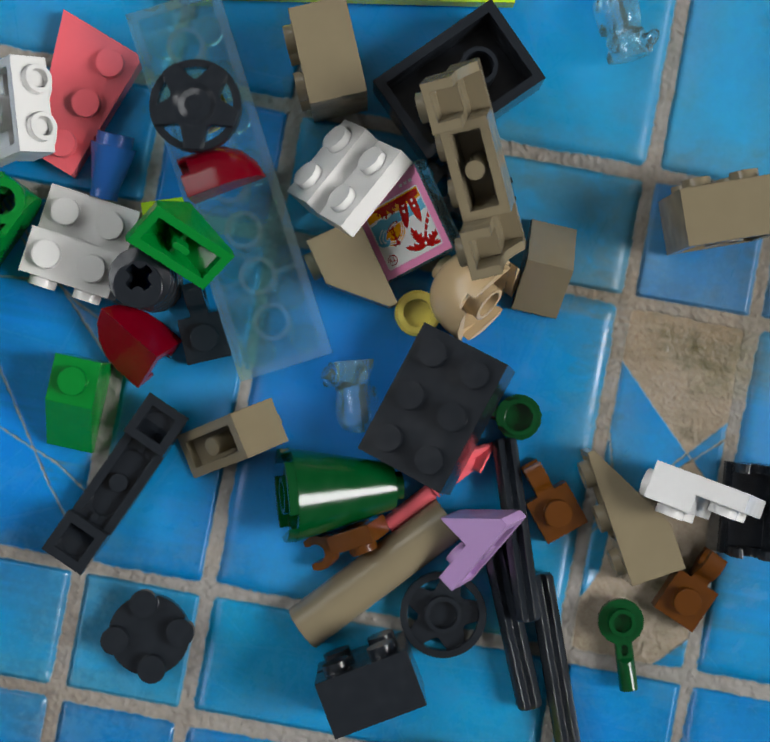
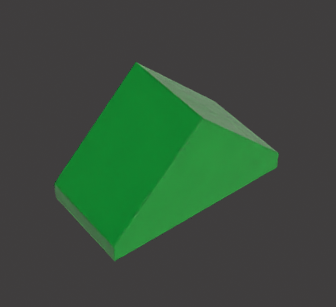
M156 200L125 235L127 242L203 290L235 257L231 248L190 202Z

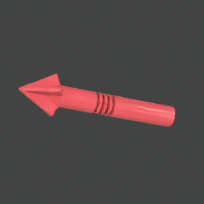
M493 442L475 447L457 483L473 471L478 473L483 471L493 451ZM424 485L384 516L388 528L392 532L436 500L437 496L440 497L441 493Z

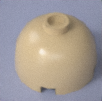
M457 254L444 256L432 271L434 280L430 288V305L436 320L445 330L461 341L462 336L467 340L475 338L502 312L503 309L496 305L504 292L510 297L513 296L520 280V269L508 260L504 266L503 274L472 281L468 266H460Z

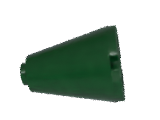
M294 448L277 449L275 464L284 463L283 475L275 476V496L280 528L289 527V530L282 537L286 543L297 542L393 510L397 506V500L404 498L405 488L402 473L400 471L395 472L393 467L382 461Z

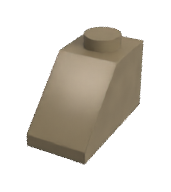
M335 227L306 241L311 252L303 255L314 280L323 277L327 286L388 309L396 306L397 300L363 227L359 229L354 237Z
M272 398L230 413L185 432L178 437L194 478L243 461L289 441Z

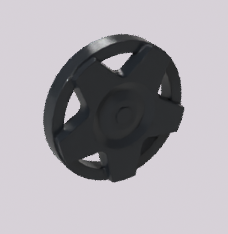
M203 59L184 60L167 67L155 82L149 101L150 117L159 135L173 147L189 153L207 152L225 144L237 130L243 109L240 90L230 74L219 65ZM195 69L206 70L198 78H193L186 72ZM226 83L232 94L233 106L221 99ZM168 86L170 96L168 99L160 102L161 95L165 87ZM179 126L183 141L171 136L165 127ZM211 127L225 128L218 136L206 141L208 130Z
M436 570L420 576L408 587L401 601L400 621L406 638L417 650L436 658H451L465 653L479 640L486 624V606L479 589L472 581L465 583L464 586L472 592L476 600L464 599L461 597V586L451 591L439 578L444 570ZM440 579L434 590L421 587L430 581ZM409 605L418 613V618L411 627L407 619ZM477 622L473 633L465 640L464 626ZM433 638H439L446 649L430 647L424 643Z

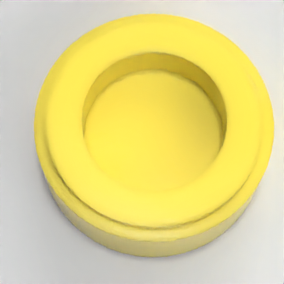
M414 290L404 294L398 300L394 316L398 327L404 333L417 337L424 322L436 328L439 322L436 320L431 309L430 293Z

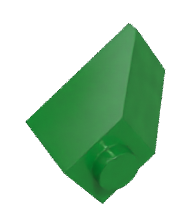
M55 353L45 397L46 437L48 444L94 453L112 373V363L68 353Z

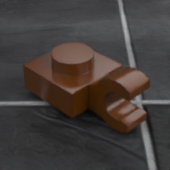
M536 458L521 466V471L535 494L525 500L526 507L547 544L588 522L565 480L552 485L543 465Z
M384 514L343 526L333 532H324L309 537L303 543L305 547L319 545L323 548L325 557L312 564L313 570L321 571L335 563L342 552L349 550L351 557H356L378 547L376 540L390 530Z
M705 546L688 573L680 570L669 575L651 604L693 632L718 596L708 585L721 574L727 561Z

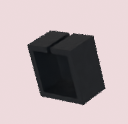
M393 629L380 631L367 638V645L353 650L350 649L349 645L335 648L323 655L324 661L318 663L314 685L335 740L427 705L424 683L408 639L403 631L394 634Z

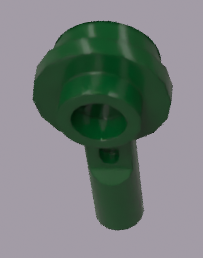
M515 394L507 397L501 403L499 402L491 419L496 420L499 430L505 436L515 438L516 440H524L537 432L541 424L542 414L539 405L532 398L526 395Z
M615 598L607 601L601 607L598 613L597 625L600 633L606 640L614 643L620 691L632 692L638 690L632 642L640 636L643 630L644 617L642 611L634 602L626 598Z

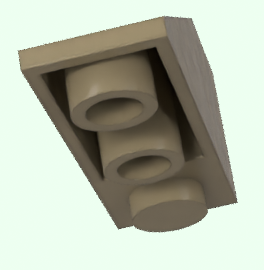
M587 447L580 449L583 461L577 463L578 471L585 488L592 487L598 505L592 506V512L600 532H608L613 548L607 550V557L616 577L622 575L623 579L633 587L686 569L671 523L659 512L655 511V508L598 453Z

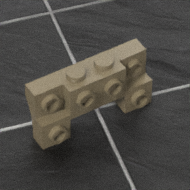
M478 57L452 64L446 72L425 77L419 84L421 92L415 94V102L420 120L423 124L430 123L433 136L435 135V144L441 162L447 161L451 175V180L447 181L449 197L453 208L460 209L463 226L459 233L460 237L455 238V250L460 266H468L472 281L503 274L507 261L526 248V240L480 58Z

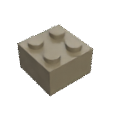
M322 0L288 8L291 24L284 25L282 28L291 65H301L302 71L293 73L302 112L311 110L314 123L368 111L367 87L347 1Z
M758 168L731 172L729 177L716 180V183H712L711 176L681 181L682 185L670 188L671 194L658 201L667 256L752 242L770 236V174L759 176Z

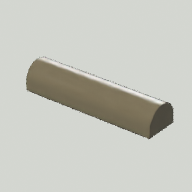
M437 499L395 531H391L378 541L376 549L358 556L289 609V614L296 627L313 647L317 648L460 540L441 520V517L448 514Z

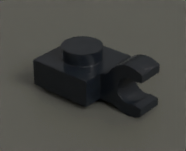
M193 283L182 285L190 317L177 320L187 365L234 355L225 311L210 312L206 289L203 290Z

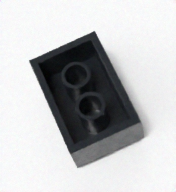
M493 0L487 1L373 80L374 95L425 168L428 167L431 161L435 162L440 159L436 149L435 135L433 136L430 123L423 124L421 122L415 102V94L421 92L419 84L425 77L446 72L452 64L479 57L495 120L538 91L546 78Z
M424 322L358 448L438 493L450 495L515 371L500 360Z

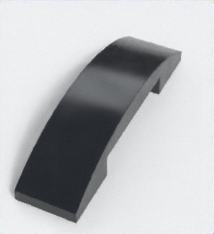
M149 393L123 430L125 433L74 507L66 512L41 549L79 575H82L141 495L183 431L189 418L154 394Z

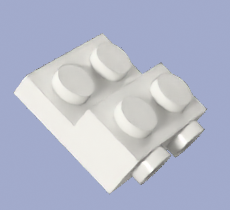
M9 54L0 59V167L15 161L33 162L55 153L57 123L51 115L52 75L46 68L45 57Z
M344 119L340 125L334 127L324 137L323 147L314 158L295 173L294 183L287 192L311 214L354 237L413 162L402 150L377 140L366 128Z
M52 183L38 226L32 225L18 270L30 273L28 283L52 291H55L57 283L73 287L75 289L72 297L99 306L102 297L115 301L116 298L109 288V270L112 262L120 253L133 248V245L126 241L125 235L139 221L142 213Z
M657 460L654 469L649 468L646 471L639 491L640 495L657 501L655 511L691 524L695 516L709 520L711 512L744 523L747 515L760 519L766 505V501L751 494Z

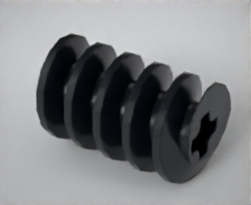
M129 248L120 253L112 262L108 274L109 288L117 300L126 306L152 313L164 312L175 306L183 292L182 285L184 283L181 275L138 248ZM146 273H150L148 281L151 283V286L148 289L144 288L147 285L144 278Z

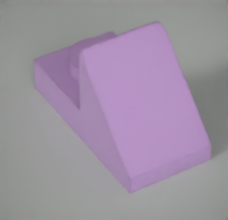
M461 509L441 517V520L462 542L446 557L450 565L439 578L451 591L471 581L527 516L521 510Z

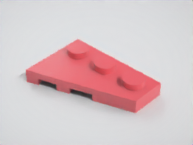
M64 9L50 67L52 75L50 107L51 115L57 123V140L55 143V153L42 159L76 179L91 154V140H96L97 130L105 131L145 65L146 60L141 55Z

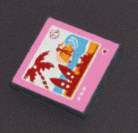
M425 159L412 163L362 226L388 283L397 281L454 251L455 238L460 237Z

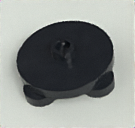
M140 589L117 609L111 619L109 628L103 632L100 643L102 649L106 653L114 655L124 668L138 674L143 682L154 684L159 682L165 673L176 666L183 658L189 643L195 636V627L187 618L184 610L174 600L167 596L156 594L149 589Z

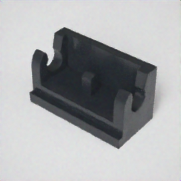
M724 461L722 484L764 500L766 505L760 519L747 515L744 523L720 515L717 552L743 559V556L770 562V464Z

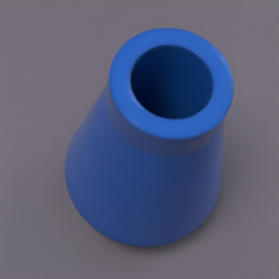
M97 130L96 140H91L90 196L117 201L121 186L137 152L133 150L135 138Z

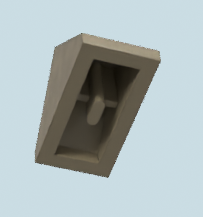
M534 219L531 220L526 248L520 266V280L514 292L511 309L552 319L557 318L574 271L577 229Z

